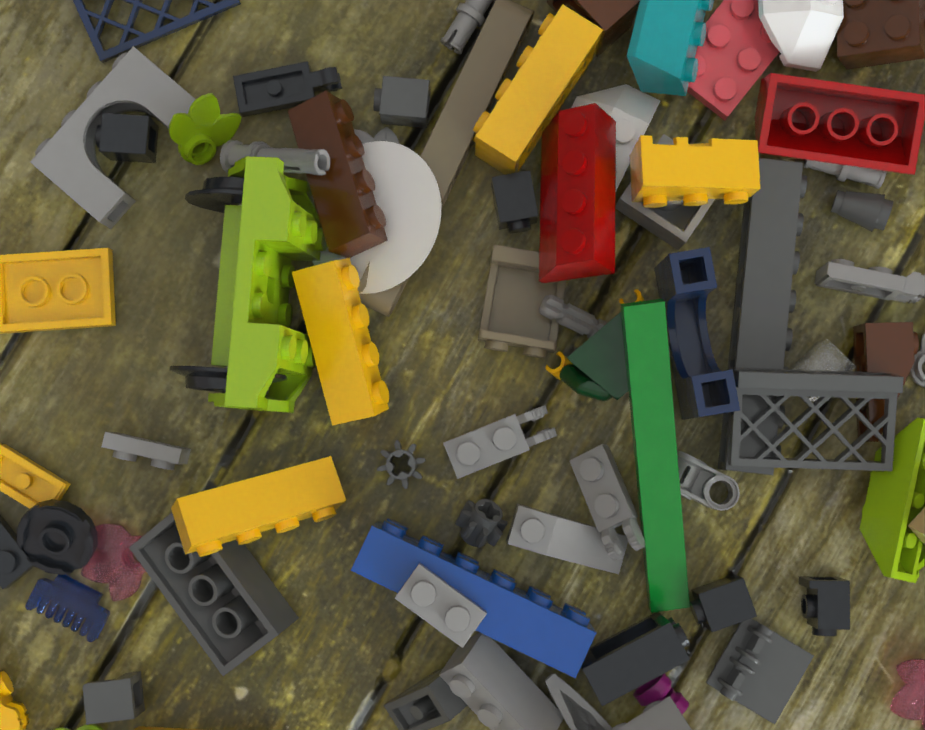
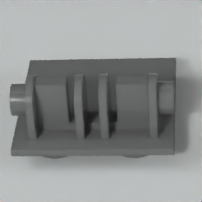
M751 618L740 622L706 683L720 691L722 695L730 700L737 701L775 724L814 655Z

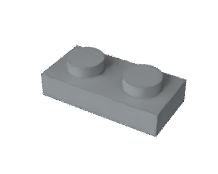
M105 432L101 446L114 450L112 456L114 458L136 462L137 455L152 459L151 466L167 470H174L175 464H188L191 451L188 448L118 432Z
M421 563L418 564L395 596L397 601L461 648L464 647L487 615L486 610Z

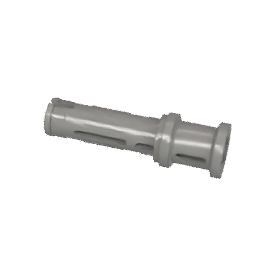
M229 140L223 145L220 153V163L226 173H228V169L235 166L236 161L246 156L278 157L284 162L283 173L325 175V171H328L330 168V156L324 149L273 148L263 141H255L250 145H246L238 140Z

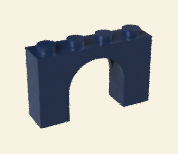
M710 247L669 253L654 268L659 298L665 301L669 353L681 419L685 420L739 411L740 406L733 369L725 371L719 369L712 352L708 334L706 300L708 294L717 288Z

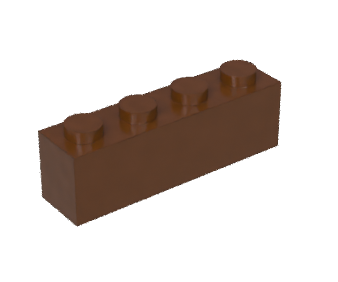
M324 91L289 109L288 114L298 148L309 150L324 149L330 156V168L328 171H325V175L306 174L329 252L345 258H351L388 241L384 230L386 219L383 211L375 201L373 194L375 183L363 162L362 156L365 154L362 142L355 135L351 122L354 120V115L349 104L344 99L341 100L330 92Z

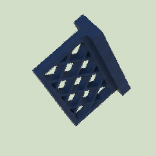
M73 0L102 63L128 52L133 46L137 49L241 4L240 0H223L215 4L207 0H192L194 2L189 15L177 18L167 14L172 0H165L161 11L143 4V0H122L134 5L125 26L107 18L114 0L105 1L101 15L87 10L83 0ZM200 4L207 6L206 8L197 11ZM140 8L159 16L154 30L148 33L133 29ZM91 17L98 20L96 28L91 20ZM165 18L173 21L163 26ZM105 23L124 30L119 45L105 50L100 39ZM130 34L138 36L128 41Z

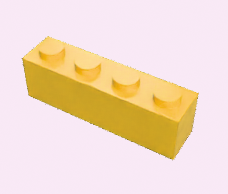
M350 258L333 260L292 271L332 425L374 417L388 410L389 390L386 383L381 380L378 368L379 352L370 338L368 330L369 313L365 305L361 303L358 291L359 275L356 268L351 264Z
M329 456L177 498L171 510L185 555L197 551L198 556L202 557L222 550V544L237 540L238 545H243L260 539L262 537L261 532L275 528L277 533H283L299 527L300 520L313 517L314 522H320L337 515L336 509L346 501L332 457Z

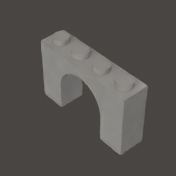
M134 46L128 53H122L117 57L112 65V71L103 81L96 82L89 89L86 96L87 99L77 110L70 111L63 118L61 128L52 138L44 140L38 146L35 152L36 156L30 161L31 164L91 216L109 229L113 228L136 200L112 181L98 164L95 152V132L97 126L102 123V113L143 112L155 117L169 129L173 115L177 113L188 114L190 106L196 100Z

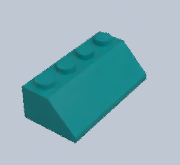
M640 0L627 52V59L641 92L686 96L689 82H695L697 77L698 59L695 58L698 46L704 45L706 23L703 21L706 11L712 10L714 0Z

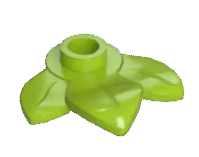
M208 93L200 96L192 103L188 114L177 113L173 115L169 124V135L172 141L178 144V152L185 161L195 165H202L214 157L217 146L231 140L241 123L242 117L239 113L220 114L217 98L213 93Z

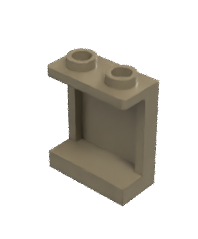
M494 245L478 341L485 342L484 348L507 352L508 346L524 348L523 355L536 358H546L547 352L554 353L556 351L559 323L554 318L551 320L541 315L539 308L545 296L554 295L563 300L566 280L549 283L539 282V252Z

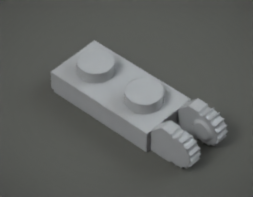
M833 259L816 271L814 284L819 287L884 300L909 302V304L919 302L921 298H925V274L921 275L919 272H912L905 277L892 274L893 271L886 267H870L869 269L855 267L854 262L845 259Z
M546 406L538 407L519 416L513 414L444 442L443 444L457 479L529 451V447L556 437L555 428H546L537 432L536 435L525 439L520 424L530 420L535 421L543 418L548 413Z
M601 444L570 460L598 533H601V540L610 558L616 561L624 557V550L615 530L616 527L621 525L631 547L636 551L644 548L646 545L644 536L636 519L638 514L608 445Z

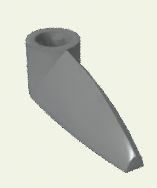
M553 673L546 678V685L571 730L612 729L606 720L560 677Z

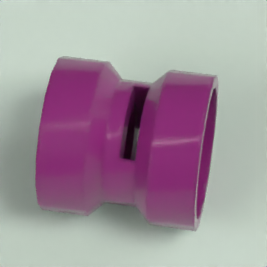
M665 673L638 687L633 694L639 704L645 707L655 701H662L668 696L671 697L681 714L689 707V702L680 692H675L672 689V681Z

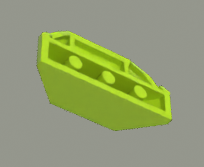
M918 417L895 435L892 471H870V481L865 504L862 508V519L859 528L883 576L912 583L917 582L920 576L919 571L925 566V545L908 527L911 521L925 507V418ZM882 447L876 451L874 461H881Z

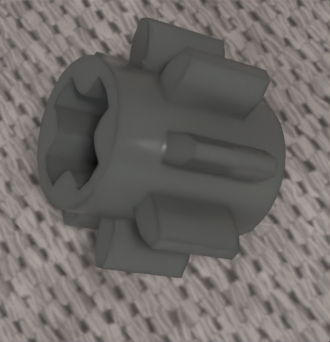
M396 440L394 444L396 451L390 453L386 450H381L380 453L387 460L386 465L379 466L377 471L387 470L390 475L387 480L388 486L394 483L396 479L402 481L404 489H407L409 477L413 475L417 479L423 478L422 474L416 471L417 464L424 463L426 458L416 459L413 454L417 447L415 443L408 450H402L400 441ZM407 454L410 457L408 465L412 469L409 473L402 471L398 475L394 472L396 465L392 460L395 456L402 458Z
M481 499L476 504L468 500L460 512L455 525L461 527V537L467 544L480 548L487 542L494 547L508 523L502 520V510L495 502Z

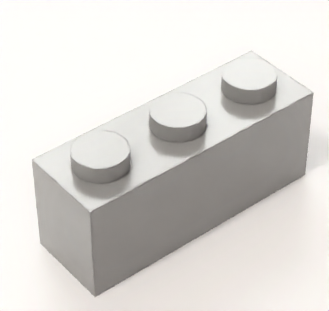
M482 633L470 637L463 648L458 646L439 674L449 685L451 691L460 697L477 715L480 722L489 727L490 730H558L564 719L560 710L492 638Z

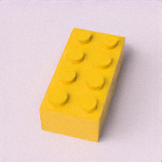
M562 4L556 15L549 13L538 30V34L541 36L535 47L533 48L528 45L518 59L516 66L519 69L513 80L506 78L495 95V99L498 101L492 112L489 113L485 110L473 128V131L476 133L473 138L475 142V156L504 175L519 172L541 139L542 132L560 110L595 57L603 29Z

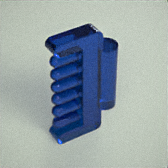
M58 574L54 582L47 578L39 579L25 605L27 610L37 608V613L42 614L49 601L52 600L45 613V617L49 619L53 617L60 604L54 616L55 623L61 622L66 610L69 609L62 622L63 627H69L77 613L71 626V631L73 632L78 631L85 617L86 619L79 634L81 636L87 635L86 639L88 642L98 639L110 615L109 610L98 605L102 598V593L68 575Z

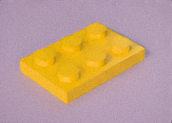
M110 248L0 255V334L116 326L113 250Z

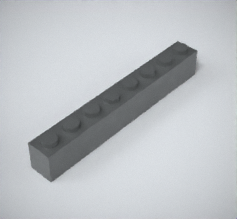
M759 158L761 189L752 197H748V202L744 203L727 370H730L731 367L788 369V367H784L785 351L790 350L793 337L792 329L787 328L789 313L794 311L796 304V291L791 289L792 275L797 274L800 263V253L795 251L796 236L801 235L804 222L803 214L798 213L800 198H804L807 189V176L802 175V162ZM743 395L742 412L750 421L754 420L768 407L759 395ZM766 395L772 402L779 397L774 395ZM780 405L778 409L785 415V407ZM773 411L757 428L771 442L777 436L778 429H782L784 422ZM731 412L723 413L718 469L773 475V467L730 466L728 464ZM741 419V430H743L747 424ZM752 430L740 441L739 456L754 457L766 444ZM778 445L776 449L781 453V446ZM772 451L766 456L778 458Z

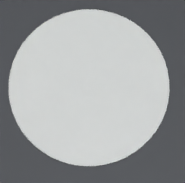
M388 141L363 143L365 154L362 156L363 162L375 183L373 194L376 204L381 208L386 219L384 230L388 241L350 258L351 264L358 272L359 281L369 264L367 284L363 292L359 294H371L388 290L402 283L417 271L435 243L441 222V195L438 183L430 167L411 149ZM327 247L326 251H321L320 261L312 262L314 265L333 260L345 259V257L329 252Z

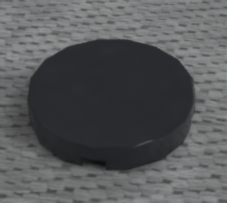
M51 499L38 502L23 515L16 529L17 544L20 550L24 548L25 553L29 556L27 560L34 567L51 574L66 575L76 569L83 568L88 564L98 546V532L92 519L80 507L68 501Z

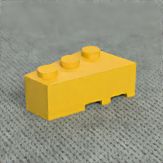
M640 135L629 155L632 203L643 202V207L645 208L667 206V201L683 200L684 206L705 205L708 203V199H723L724 204H742L748 202V197H752L761 189L758 140L711 138L708 140V143L688 144V137L673 138V145L653 144L652 136Z

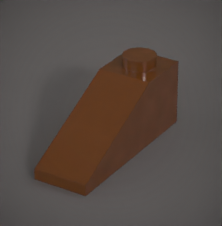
M913 322L863 323L854 326L855 371L890 372L904 377V386L915 362L914 355L917 354L919 349V339L917 333L913 332ZM871 399L859 410L872 425L884 415L885 399ZM857 418L858 438L867 430V427ZM883 427L878 430L880 434L883 432ZM873 435L866 442H878V439Z

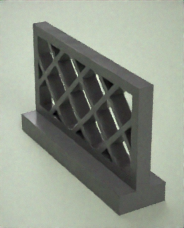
M731 367L733 369L740 410L731 412L728 462L730 466L892 471L898 393H903V376L890 372ZM743 395H759L768 407L754 420L750 421L742 412ZM766 395H774L779 397L772 402ZM790 396H799L808 408L791 423L778 407ZM808 397L819 398L814 403H812ZM831 397H837L849 409L831 423L821 413L819 408ZM848 398L860 399L853 404ZM871 399H885L884 415L872 425L859 410ZM774 411L787 427L770 442L759 431L757 426ZM815 413L828 428L810 443L797 428ZM855 414L867 427V430L850 444L837 429ZM741 419L747 424L743 430H741ZM882 427H883V436L878 432V430L881 429ZM752 430L766 444L754 457L739 456L740 441ZM793 432L806 448L794 458H784L776 447ZM834 434L846 449L835 459H825L816 448ZM874 435L882 444L881 461H867L856 450ZM772 451L778 458L766 456ZM813 453L817 459L805 458ZM850 455H853L857 460H846V459H847Z

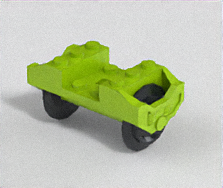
M246 156L236 161L234 167L228 169L227 177L207 178L203 183V189L190 191L185 195V200L189 204L224 213L211 365L222 368L170 366L169 370L185 376L186 388L221 392L208 393V402H214L215 407L294 413L295 401L312 377V368L316 367L309 336L288 328L292 321V307L288 303L289 288L294 286L292 271H295L291 263L292 260L320 261L321 251H326L327 244L316 206L312 199L309 182L284 175V162L278 157Z

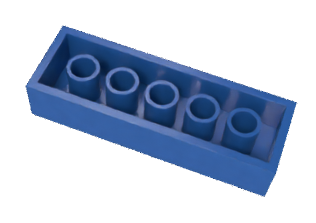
M387 518L383 523L377 521L371 526L351 568L352 572L398 593L418 564L421 563L487 611V615L475 631L576 679L596 635V631L590 624V618L586 616V612L568 603H565L562 609L553 604L549 594L532 586H529L526 592L516 587L517 583L514 582L515 579L499 570L494 569L492 574L479 569V561L461 552H458L455 558L442 551L444 546L442 543L428 536L422 535L420 540L406 534L408 527Z

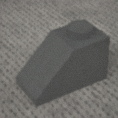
M443 668L434 671L384 705L399 730H429L451 721L468 706L451 691L449 685L439 676Z

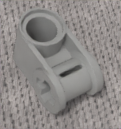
M677 450L679 479H681V497L694 500L714 510H728L735 506L739 500L740 490L734 479L707 466L703 461ZM717 481L724 483L728 489L727 498L719 504L712 501L709 494L710 487Z

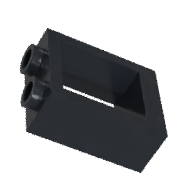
M656 612L590 647L581 667L600 704L604 706L690 660L684 649L690 645V642L679 623H675L672 617L666 619L662 614Z

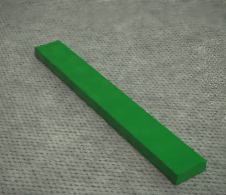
M661 298L621 304L640 522L646 544L643 548L648 607L651 613L689 608L690 601L665 301Z

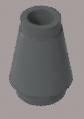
M838 190L831 212L871 232L874 228L883 231L889 219L893 201L885 199V194Z

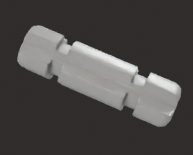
M554 295L545 296L539 308L541 315L551 320L554 318L557 323L581 335L586 334L588 338L608 323L600 318L596 320L594 315L570 303L565 304L564 300Z

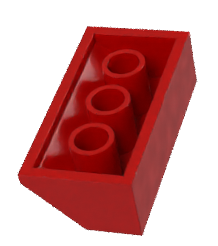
M770 73L761 79L755 113V138L758 140V153L915 175L925 120V95Z
M596 103L558 111L542 132L539 282L541 283L615 274L616 121Z

